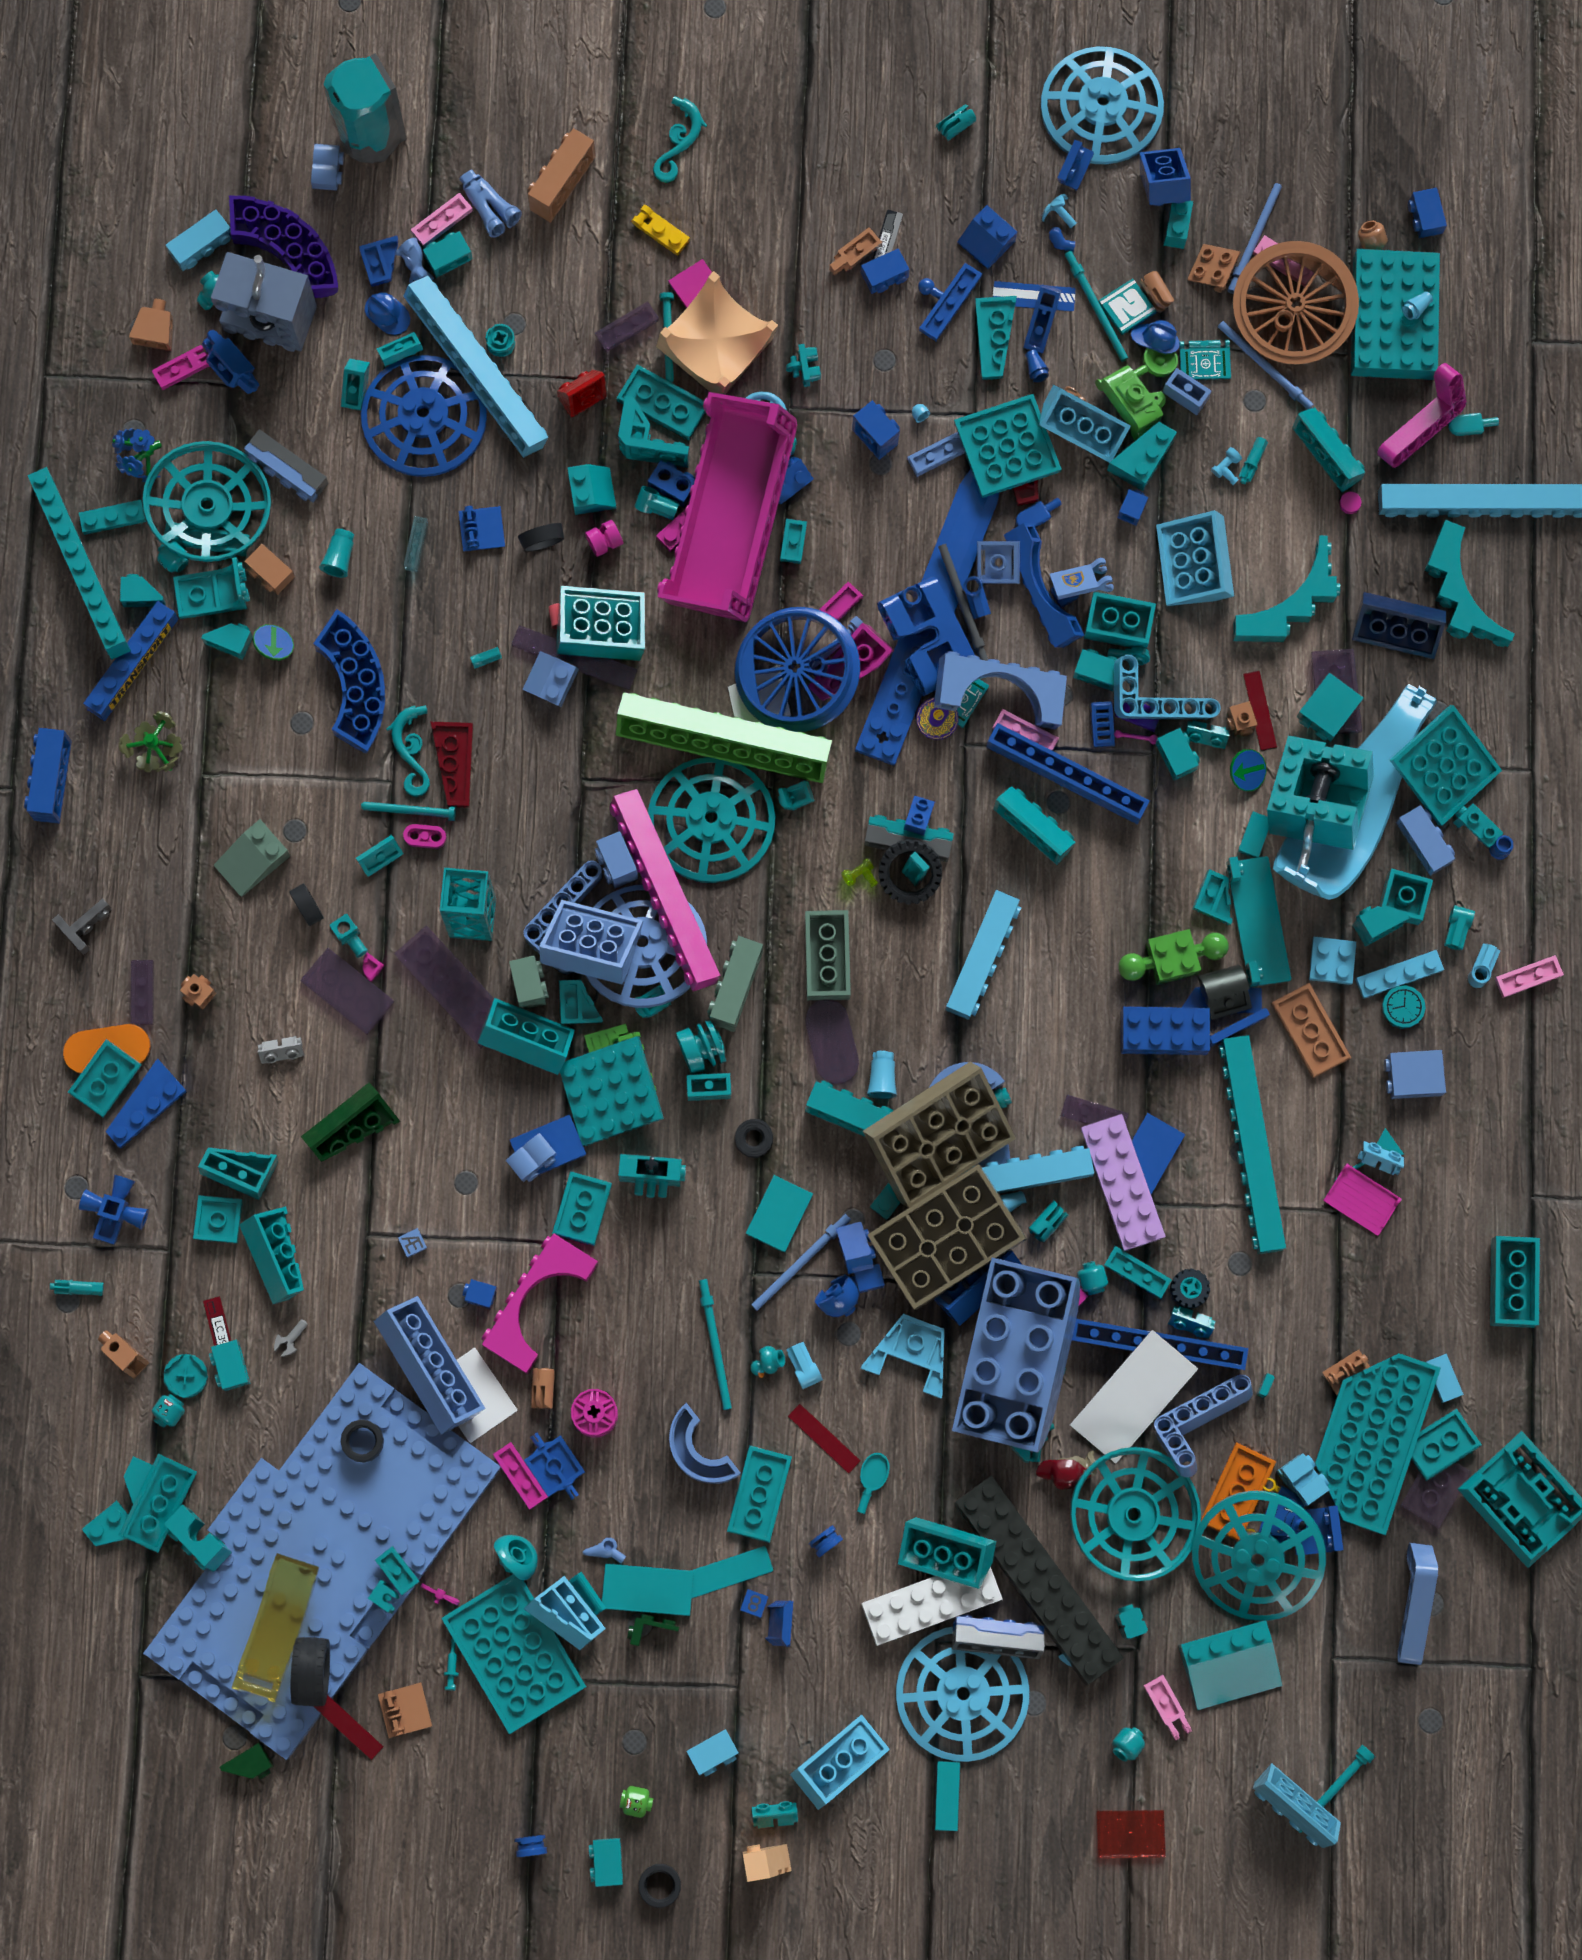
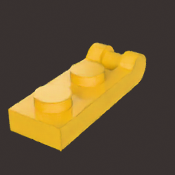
M643 205L639 215L634 216L631 222L678 256L690 241V237L656 214L649 206ZM646 218L651 220L649 224L644 222Z

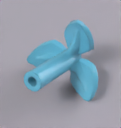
M1066 194L1057 196L1046 206L1042 215L1043 222L1050 211H1056L1070 228L1076 225L1077 222L1062 207L1065 205V200L1068 199Z

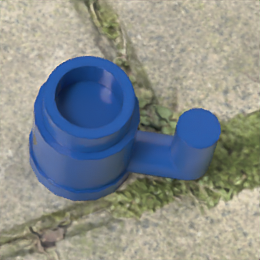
M1506 835L1500 836L1489 848L1491 856L1498 860L1505 859L1513 849L1512 839Z

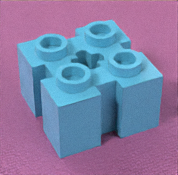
M1303 1453L1296 1456L1276 1472L1284 1484L1299 1496L1305 1507L1330 1489L1327 1487L1329 1482L1322 1473L1318 1475L1313 1469L1316 1464L1309 1455L1305 1456Z

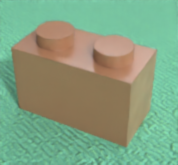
M263 544L244 561L247 573L254 579L258 577L262 581L261 585L268 592L273 591L278 595L295 578L293 571Z

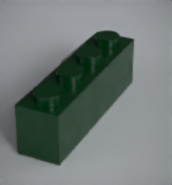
M367 1083L303 1134L301 1138L317 1158L323 1162L346 1150L348 1145L354 1142L358 1144L364 1141V1137L374 1132L377 1134L391 1123L395 1125L401 1121L370 1083Z

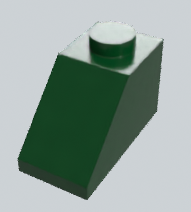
M258 1743L219 1768L224 1772L252 1779L258 1777L261 1780L271 1774L270 1769L274 1765L263 1745Z

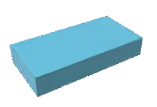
M1447 1354L1426 1361V1363L1441 1368L1435 1387L1442 1403L1464 1395Z

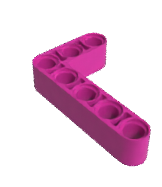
M1447 363L1441 364L1434 373L1437 397L1379 447L1377 455L1390 466L1395 468L1402 464L1464 410L1467 401L1463 376Z

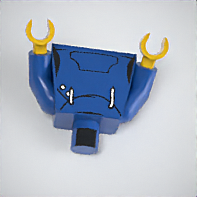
M1267 1478L1273 1482V1487L1267 1489L1263 1486L1266 1491H1275L1277 1494L1291 1499L1304 1509L1303 1502L1295 1492L1282 1485L1279 1487L1275 1480ZM1278 1504L1275 1518L1289 1525L1296 1534L1308 1527L1298 1515ZM1264 1522L1261 1523V1526H1260V1529H1259L1258 1532H1261ZM1272 1525L1270 1535L1276 1538L1279 1543L1290 1538L1282 1529ZM1254 1529L1246 1530L1247 1533L1256 1532Z

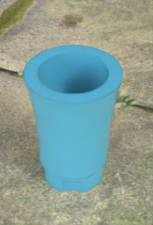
M873 1052L870 1082L867 1091L868 1097L876 1099H892L897 1097L893 1052Z

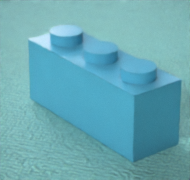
M214 210L167 243L166 248L182 271L191 269L201 258L210 256L214 249L220 245L227 244L231 240V228L220 213Z

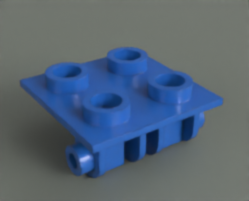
M465 506V510L459 511L463 552L505 547L501 506L473 509V506Z

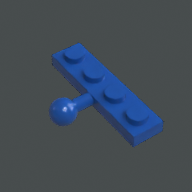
M964 263L944 293L935 287L931 279H922L918 284L920 293L923 295L931 294L939 300L919 327V331L937 341L981 279L982 273Z

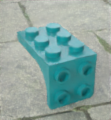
M237 557L232 558L233 564L226 568L173 577L179 618L186 619L247 609L246 602L250 601L246 584L243 583L247 581V576L242 562L239 563Z

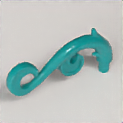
M676 96L673 97L671 104L680 107V110L684 111L686 118L689 115L691 130L683 138L680 134L687 133L684 125L674 124L670 128L669 138L677 146L663 154L653 167L655 177L664 183L672 182L677 178L678 167L671 160L669 161L671 170L668 173H664L660 170L661 164L689 148L697 139L701 126L707 127L697 106L686 98L681 99Z
M426 705L420 707L411 706L404 709L392 724L386 728L387 731L392 730V741L400 757L423 778V784L420 787L412 785V780L416 777V774L411 773L405 778L404 789L410 796L414 797L422 796L429 790L430 780L425 770L411 756L418 754L422 750L423 742L421 737L415 733L409 734L405 741L410 742L411 745L406 747L402 741V730L407 722L410 725L414 718H418L419 715L428 714Z

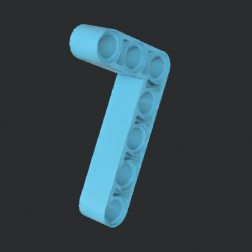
M1125 655L1118 658L1114 663V711L1120 718L1206 720L1216 717L1220 713L1221 707L1219 702L1212 698L1138 697L1137 659L1133 655ZM1123 660H1126L1130 665L1128 671L1122 666ZM1124 681L1130 685L1129 692H1126L1122 687ZM1124 703H1127L1130 706L1129 713L1124 712ZM1144 703L1149 704L1151 708L1149 714L1143 709ZM1165 703L1171 707L1170 714L1164 711ZM1185 704H1189L1191 706L1192 710L1190 714L1185 712ZM1206 704H1209L1211 706V714L1206 713Z

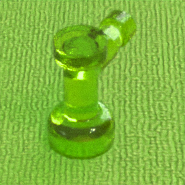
M868 858L864 859L863 863L852 871L846 869L841 872L842 878L850 887L856 883V878L861 874L870 883L871 888L879 884L871 872L874 866Z

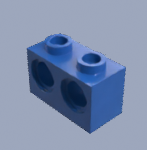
M661 460L648 480V487L657 490L662 496L680 502L679 506L685 508L691 498L690 489L694 485L696 478L688 472L682 473L677 470L678 468L673 463L668 461L665 463ZM662 474L670 476L666 481L661 480L659 477ZM684 484L688 486V489L680 491L677 487Z

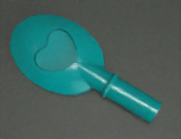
M882 1453L870 1454L861 1466L860 1481L864 1491L862 1492L857 1509L859 1513H866L870 1498L872 1497V1491L881 1488L888 1478L890 1465L887 1457Z

